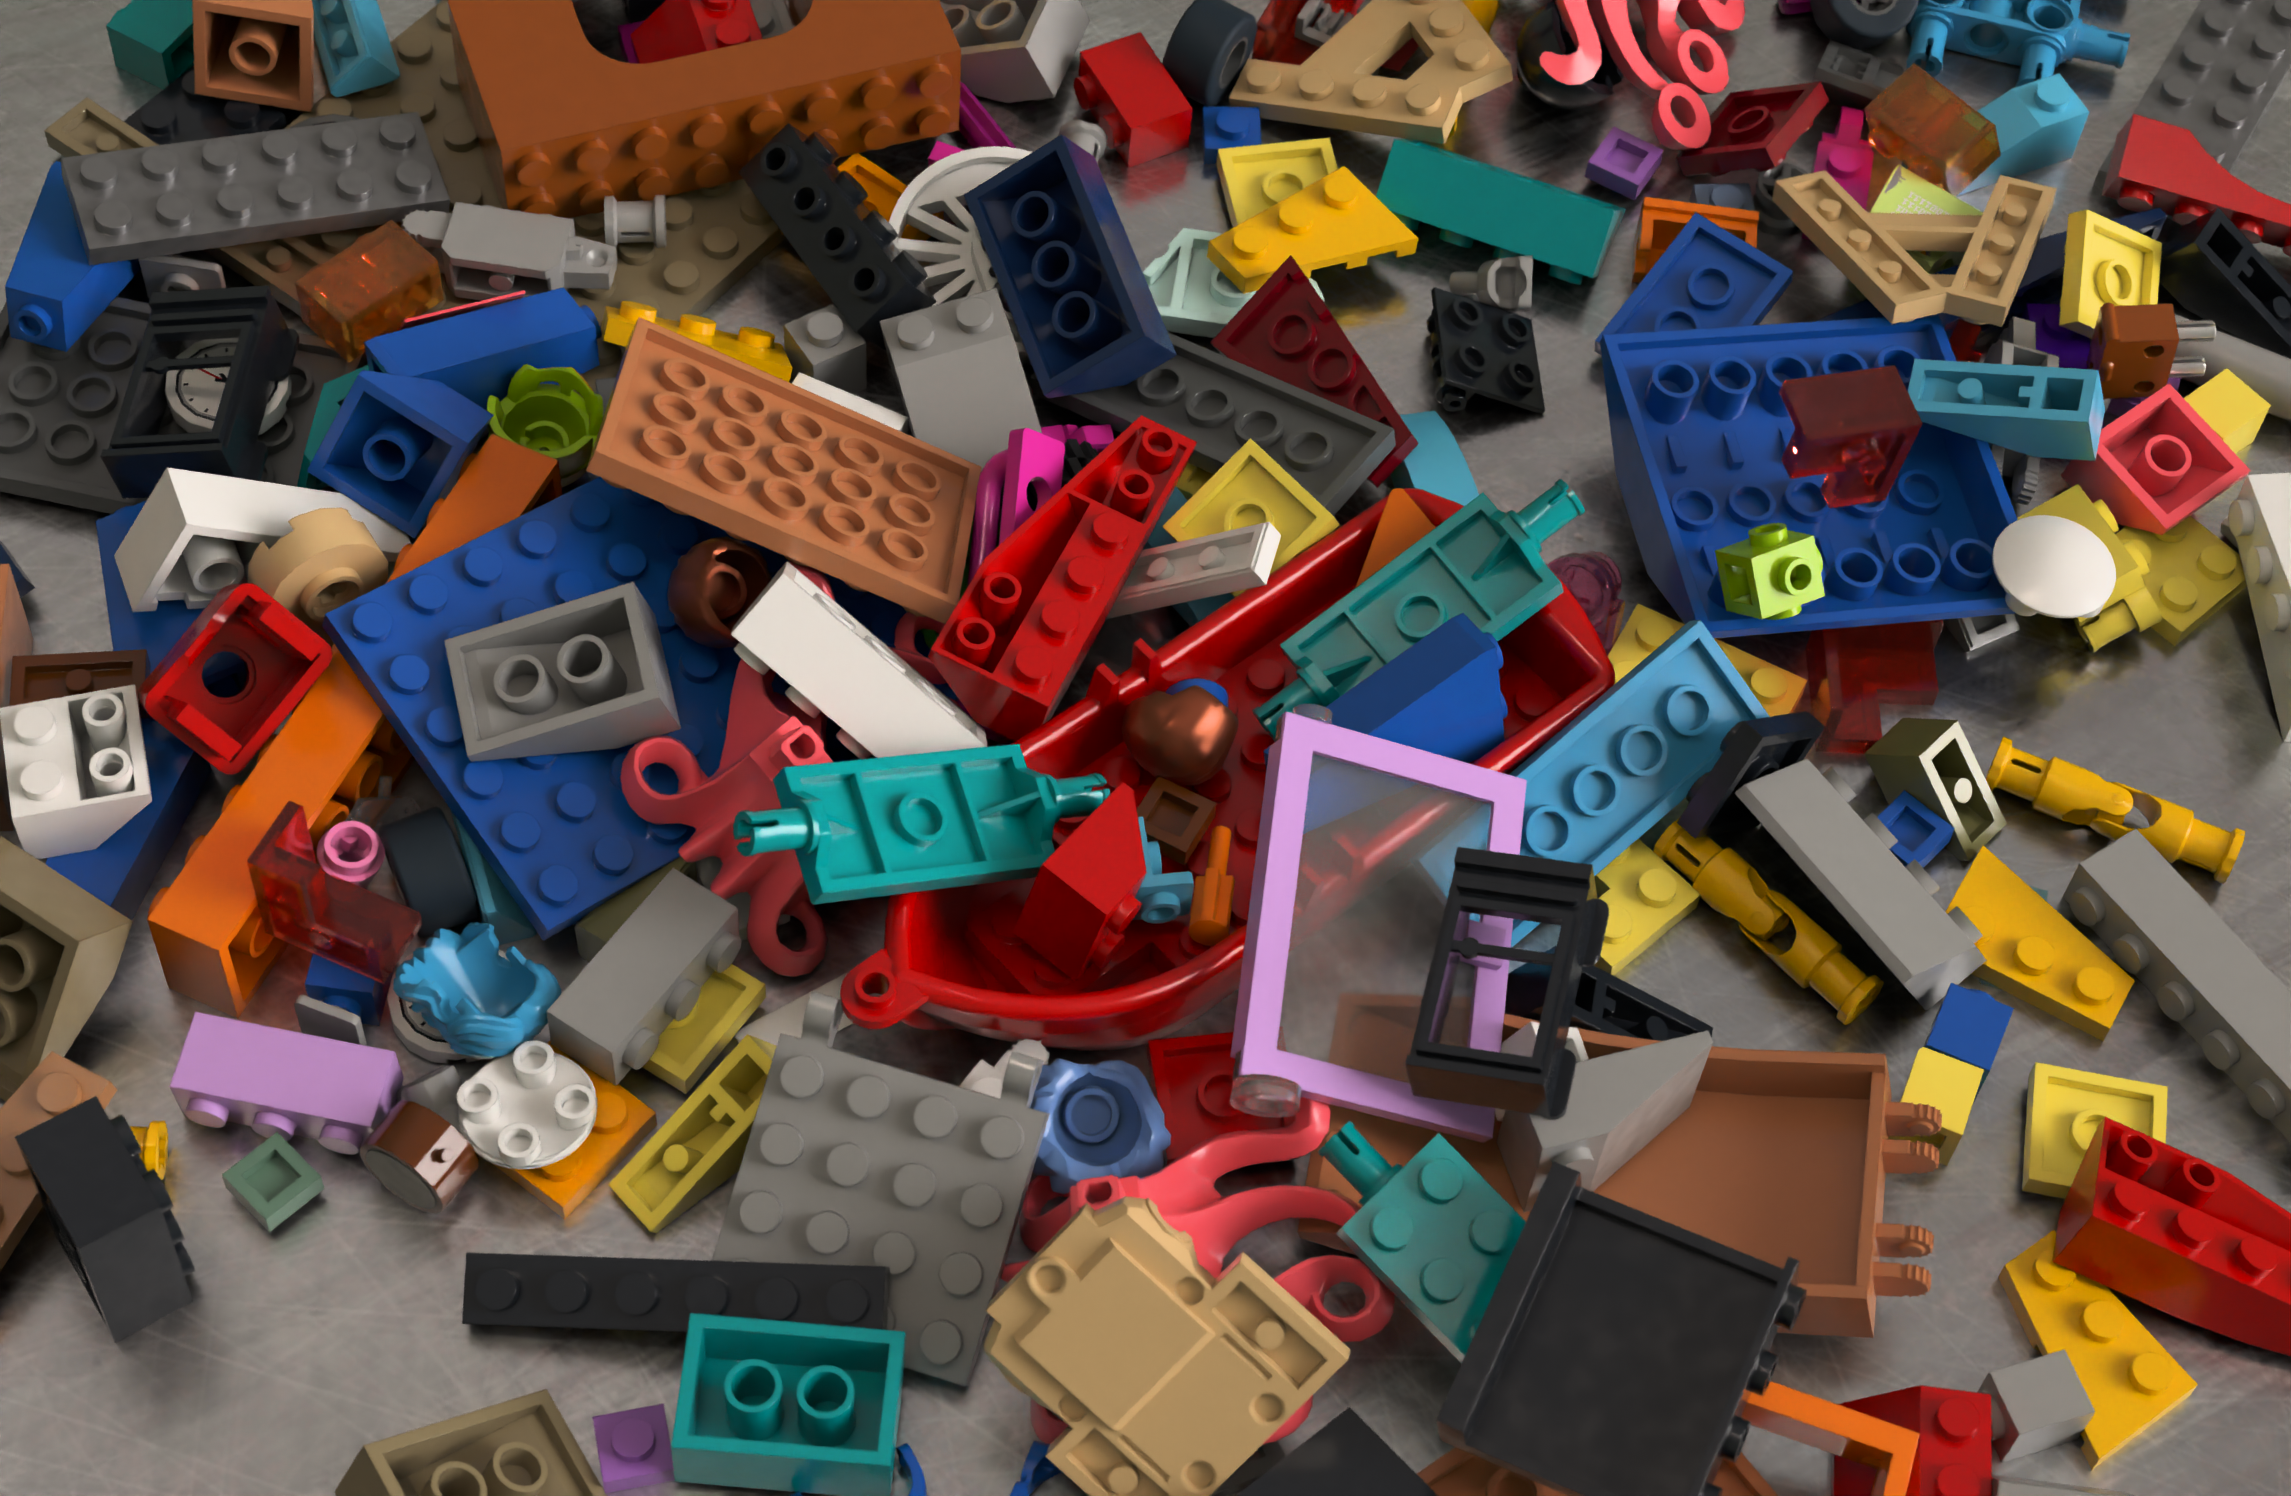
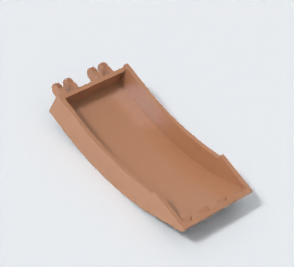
M1338 995L1326 1062L1410 1083L1405 1062L1407 1055H1410L1423 997ZM1469 998L1451 999L1439 1044L1467 1048L1471 1011ZM1504 1013L1502 1042L1530 1021H1540ZM1578 1028L1589 1059L1662 1042ZM1712 1046L1690 1107L1593 1192L1784 1269L1788 1257L1798 1260L1797 1286L1807 1290L1805 1300L1792 1330L1789 1331L1779 1326L1777 1333L1873 1338L1877 1296L1903 1297L1907 1295L1909 1297H1919V1295H1925L1931 1288V1274L1924 1267H1919L1917 1264L1910 1265L1909 1263L1903 1265L1901 1263L1879 1262V1258H1906L1908 1256L1922 1258V1256H1928L1929 1253H1932L1934 1244L1932 1231H1928L1927 1228L1913 1226L1912 1224L1905 1226L1904 1224L1882 1223L1886 1173L1928 1174V1172H1934V1169H1938L1940 1151L1933 1144L1919 1142L1918 1140L1916 1142L1889 1139V1136L1914 1137L1919 1135L1921 1137H1930L1932 1134L1936 1135L1938 1131L1940 1132L1942 1114H1940V1110L1935 1109V1106L1931 1107L1929 1104L1923 1105L1919 1103L1916 1105L1907 1102H1891L1892 1093L1886 1054L1757 1050ZM1329 1104L1331 1110L1329 1131L1319 1147L1311 1151L1305 1186L1337 1192L1363 1207L1359 1203L1363 1196L1325 1157H1321L1317 1153L1349 1121L1355 1125L1354 1128L1392 1167L1397 1163L1404 1167L1426 1144L1440 1133L1493 1189L1527 1221L1531 1211L1523 1212L1497 1145L1502 1121L1497 1120L1496 1114L1494 1116L1493 1137L1482 1143ZM1299 1218L1297 1232L1300 1238L1356 1255L1336 1234L1342 1226L1315 1218Z

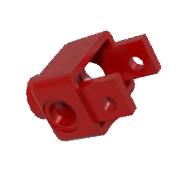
M252 583L225 586L217 593L143 682L138 690V701L154 720L219 771L233 775L246 767L324 672L332 660L333 652L331 646L322 637L259 586ZM223 651L232 652L238 655L245 664L247 670L246 682L235 695L217 697L211 694L204 686L202 670L206 661L214 654Z

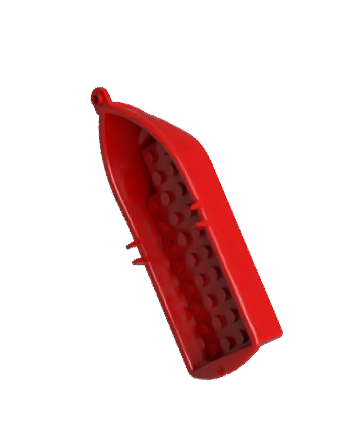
M1404 489L1435 527L1464 507L1457 502L1422 489ZM1389 495L1270 573L1266 585L1245 590L1154 651L1142 638H1139L1133 642L1130 668L1116 676L1104 663L1100 664L1095 668L1088 691L1083 699L1011 743L1020 745L1027 768L1041 774H1049L1054 779L1080 777L1098 773L1106 779L1107 783L1104 786L1092 787L1091 791L1109 789L1110 794L1124 782L1134 790L1137 809L1156 778L1137 763L1123 741L1121 727L1127 705L1136 698L1152 695L1156 691L1165 692L1173 684L1186 679H1206L1222 686L1228 693V709L1238 719V730L1221 770L1211 779L1199 785H1180L1216 802L1215 817L1185 866L1161 855L1162 874L1191 872L1195 889L1196 876H1205L1212 829L1222 825L1231 830L1226 876H1233L1235 885L1229 936L1212 946L1200 944L1190 937L1189 926L1194 896L1193 890L1190 912L1187 915L1178 916L1171 921L1157 924L1148 923L1143 920H1132L1121 932L1126 936V940L1111 961L1102 969L1093 963L1075 982L1013 933L1036 877L890 895L885 918L884 949H880L855 966L846 974L842 981L840 1004L847 1018L854 1024L867 1029H883L901 1021L912 1028L940 1031L957 1028L981 1036L1018 1043V1040L1031 1039L1041 1040L1043 1046L1052 1048L1108 1051L1141 1046L1148 1043V1040L1161 1039L1198 1019L1238 990L1266 779L1264 750L1275 743L1269 735V730L1265 731L1252 710L1263 705L1298 678L1296 675L1297 669L1284 655L1280 644L1355 589ZM1557 575L1556 577L1561 581L1564 592L1497 642L1503 655V667L1499 669L1500 691L1505 698L1508 715L1503 719L1505 740L1481 758L1469 762V764L1509 775L1615 685L1613 665L1595 628L1579 602ZM1419 784L1302 836L1289 952L1408 867L1407 861L1478 800ZM1089 816L1059 819L1053 829L1052 843L1054 849L1056 850ZM873 993L882 994L878 997L869 996V994Z

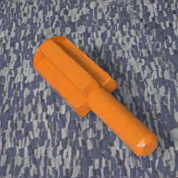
M1222 825L1212 829L1205 876H1196L1189 935L1194 941L1210 946L1229 936L1235 885L1234 877L1226 876L1231 830Z

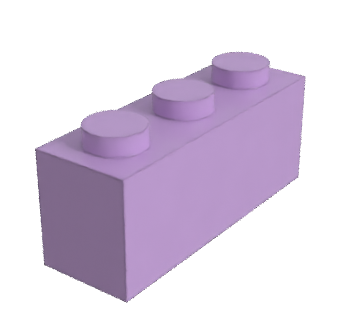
M195 1012L169 1087L182 1113H185L188 1119L198 1124L219 1128L224 1127L227 1121L251 1126L253 1131L266 1138L278 1132L286 1141H289L293 1135L316 1139L323 1147L338 1153L357 1154L360 1149L359 1147L396 1105V1093L402 1086L404 1076L395 1051Z

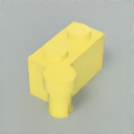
M2076 484L2017 518L2019 520L2035 515H2050L2069 519L2094 533L2109 550L2116 568V582L2112 594L2098 615L2091 618L2075 617L2074 619L2080 636L2085 644L2089 643L2088 647L2091 652H2097L2102 646L2133 629L2140 633L2162 620L2160 611L2143 581L2142 576L2149 572L2147 562L2132 540L2122 544L2116 536L2115 532L2119 531L2117 522L2102 499L2092 503L2080 485Z

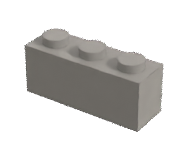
M672 868L546 1011L551 1045L615 1086L618 1085L631 1068L635 1070L642 1068L655 1052L660 1034L673 1019L681 1021L691 1012L699 998L701 987L715 971L718 973L724 972L735 960L742 943L739 937L738 908L675 868Z

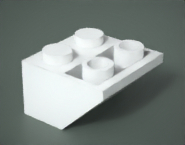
M135 684L0 708L11 817L23 850L36 859L94 850L152 802L138 694Z

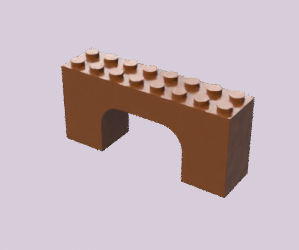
M447 0L458 84L502 209L573 218L603 212L604 196H614L617 201H653L655 195H665L666 197L742 180L743 178L739 171L787 123L807 136H810L814 131L819 133L830 143L839 157L870 150H880L892 145L959 131L961 49L939 0H788V9L795 27L783 34L644 64L617 61L597 51L586 39L571 0Z

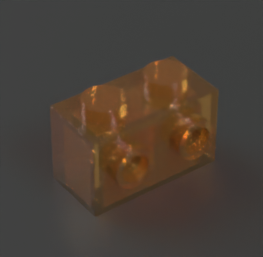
M1915 63L1865 107L1870 128L1868 138L1873 147L1887 159H1892L1894 156L1908 166V170L1955 197L2001 156L1995 125Z
M393 220L388 221L371 233L362 235L353 245L325 263L314 266L305 276L295 282L302 321L348 363L366 352L364 342L376 336L398 331L405 319L420 316L444 300L438 260Z

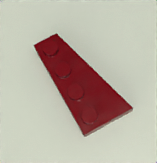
M1291 255L1210 342L1221 355L1394 428L1396 446L1367 478L1377 488L1419 444Z

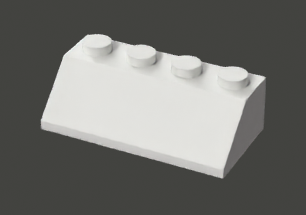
M788 561L781 567L733 627L731 635L739 641V644L734 648L737 655L762 675H765L770 668L791 685L785 692L787 697L809 716L816 718L822 711L839 725L841 730L836 734V737L860 759H868L872 754L876 758L988 747L985 729L980 724L975 722L973 718Z

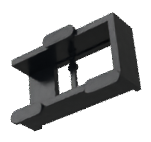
M269 285L153 292L148 303L152 311L109 448L103 449L100 456L122 498L149 497L167 467L261 481L268 449L263 442L257 441L273 381H282L291 373L300 341L297 331L288 328ZM239 338L234 356L176 359L183 341ZM230 367L211 432L158 435L167 405L165 385L166 373L168 371Z
M1457 847L1454 860L1455 869L1422 998L1410 1055H1407L1405 1062L1412 1094L1418 1097L1542 1115L1549 1120L1559 1119L1566 1113L1576 1069L1575 1055L1570 1050L1565 1049L1582 967H1591L1600 958L1609 918L1608 905L1603 900L1597 898L1593 865ZM1470 913L1561 925L1556 952L1552 954L1480 944L1474 938H1465ZM1460 955L1466 959L1483 956L1552 966L1532 1057L1439 1044L1454 991Z

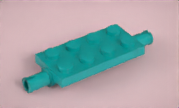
M1559 479L1554 483V486L1518 513L1514 510H1510L1507 513L1498 510L1484 492L1280 644L1284 655L1297 669L1296 675L1298 678L1263 705L1252 710L1265 731L1269 730L1270 737L1276 742L1280 739L1283 713L1290 712L1310 718L1320 709L1325 708L1452 617L1464 613L1483 633L1489 632L1498 642L1562 594L1564 591L1561 581L1545 564L1539 554L1542 551L1540 544L1575 517L1585 513L1584 506L1574 491L1571 490L1567 493L1566 490L1569 489L1568 484Z
M1019 744L784 767L773 779L782 808L740 811L734 820L733 835L734 840L751 838L750 842H741L736 846L738 851L746 857L758 853L794 849L811 904L814 905L1037 877L1041 865L1055 851L1052 835L1054 825L1057 824L1059 819L1090 816L1110 795V790L1091 791L1092 787L1104 786L1107 783L1106 779L1098 773L1080 777L1054 779L1049 774H1041L1027 768Z
M1349 1121L1317 1152L1321 1157H1325L1363 1196L1359 1200L1363 1207L1336 1234L1462 1364L1526 1221L1440 1133L1426 1144L1404 1167L1399 1163L1392 1167L1354 1128L1355 1125Z

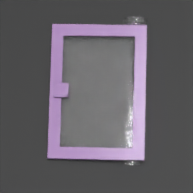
M1316 704L1297 705L1293 708L1292 713L1285 712L1278 718L1275 743L1269 747L1231 1057L1235 1058L1230 1104L1234 1108L1252 1115L1288 1117L1299 1112L1301 1097L1484 1143L1493 1137L1495 1108L1413 1096L1405 1062L1407 1055H1410L1422 998L1455 869L1454 860L1457 847L1520 855L1527 780L1332 725L1333 714L1328 708ZM1470 913L1465 938H1474L1480 944L1511 948L1513 919ZM1460 955L1454 991L1439 1044L1501 1053L1509 960L1483 956L1466 959Z

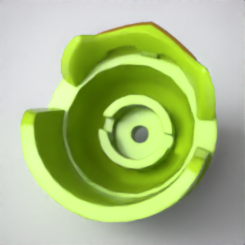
M528 364L523 365L511 379L508 394L502 401H499L498 397L490 395L487 400V411L493 414L488 424L489 437L491 434H494L558 460L561 486L565 487L574 483L587 472L586 469L603 419V398L593 391L586 380L573 367L537 369ZM545 381H555L559 385L540 383Z

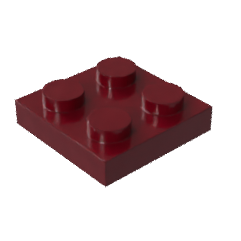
M1820 81L1730 92L1710 116L1711 133L1709 140L1702 147L1680 151L1675 158L1684 176L1710 174L1716 177L1727 174L1730 171L1754 169L1757 172H1764L1773 169L1784 161L1786 152L1800 135L1811 128L1813 119L1829 101Z

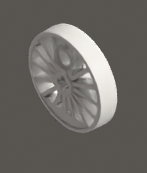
M990 146L951 154L921 172L899 197L889 220V223L898 234V237L893 241L894 245L900 253L904 250L916 260L940 263L924 268L928 274V277L923 281L926 288L950 282L932 295L937 301L934 305L956 300L966 292H968L967 296L994 288H997L1002 304L1006 302L974 219L963 207L967 205L964 194L1032 152L1012 147ZM944 211L956 226L932 214ZM909 224L944 243L901 237L906 225ZM1004 310L1021 364L1031 363L1012 314Z

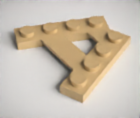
M1372 0L1301 65L1247 59L1232 90L1229 101L1231 107H1259L1260 118L1445 144L1462 104L1513 81L1511 63L1461 0ZM1412 37L1429 58L1407 80L1372 75Z
M1826 170L1776 180L1772 201L1891 324L1911 322L1917 318L1947 313L1962 317L1967 322L1973 324H1991L2002 327L2052 210L2057 188L2000 175L1982 216L1868 213ZM1906 251L1965 252L1956 275L1928 274Z

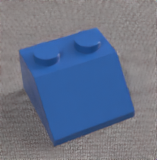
M362 370L355 379L307 472L411 537L416 538L426 527L427 518L434 503L440 498L446 499L459 477L464 461L473 453L493 414L440 381Z

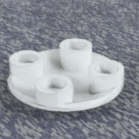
M2035 515L2019 519L2000 533L1993 548V568L1999 583L2007 592L2005 595L2007 606L2013 612L2022 616H2033L2039 613L2055 618H2091L2100 613L2115 587L2116 568L2107 547L2090 530L2069 519L2050 515Z
M538 1040L524 1042L514 1052L500 1056L487 1063L471 1079L464 1082L457 1092L458 1120L463 1137L483 1159L498 1166L511 1169L544 1167L567 1157L586 1140L597 1116V1095L587 1073L574 1061L554 1053L550 1045Z

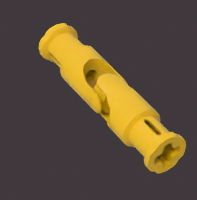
M2004 736L1986 775V781L1991 791L1998 788L2031 801L2032 809L2076 825H2087L2096 833L2115 841L2134 830L2122 825L2125 815L2135 806L2147 818L2150 826L2148 828H2138L2137 830L2169 863L2172 864L2177 859L2214 873V881L2222 884L2229 877L2245 838L2246 831L2235 828L2229 832L2194 818L2193 810L2118 782H2107L2099 775L2055 756L2048 761L2014 748L2012 740Z
M1679 818L1663 832L1655 843L1653 852L1663 861L1668 860L1693 882L1692 887L1701 894L1700 898L1711 908L1727 917L1735 918L1741 923L1739 927L1746 938L1804 989L1812 987L1838 1010L1836 1018L1842 1024L1848 1025L1853 1022L1875 1000L1881 991L1884 981L1877 975L1868 977L1841 953L1842 945L1785 895L1769 889L1756 869L1732 848L1722 849L1708 836L1697 839L1693 838L1677 823ZM1791 918L1796 929V939L1791 949L1784 951L1774 946L1768 939L1775 933L1784 930Z

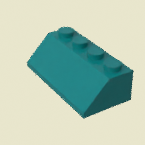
M1394 139L1376 197L1408 229L1417 230L1421 221L1442 228L1439 235L1440 239L1466 248H1472L1474 239L1496 246L1493 256L1499 259L1532 255L1533 259L1551 264L1548 271L1549 275L1575 284H1581L1584 275L1591 278L1599 275L1626 210L1610 203L1412 139Z

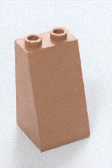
M192 0L195 94L300 111H312L314 105V10L312 0Z

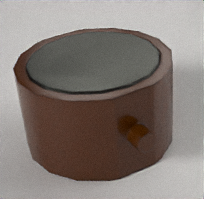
M402 1100L396 1103L359 1147L360 1157L367 1169L390 1192L409 1205L432 1214L442 1212L479 1167V1158L472 1145L447 1120L429 1108L412 1101Z

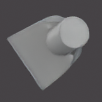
M1533 256L1489 260L1479 267L1478 272H1453L1449 280L1450 291L1457 295H1477L1481 303L1502 310L1530 312L1532 304Z
M444 1065L398 1089L396 1093L398 1102L402 1100L412 1101L429 1108L447 1120L462 1135L458 1120L457 1092L463 1082L454 1065Z

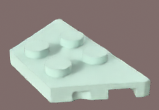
M1183 228L1168 244L1166 254L1155 258L1143 271L1167 331L1215 338L1257 292L1253 291L1243 294L1207 257L1209 241L1223 233ZM1310 277L1308 280L1324 302V297L1317 282Z

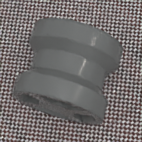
M1781 163L1773 169L1760 172L1755 186L1756 193L1752 198L1755 211H1759L1758 228L1774 236H1787L1799 230L1796 224L1772 201L1776 180L1808 174L1806 171L1789 163Z

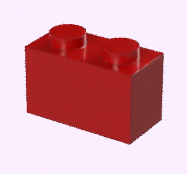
M1141 32L1080 52L1079 75L1074 79L1076 98L1082 109L1085 111L1090 109L1099 123V127L1105 131L1108 137L1107 147L1109 149L1115 148L1128 168L1189 148L1192 107Z

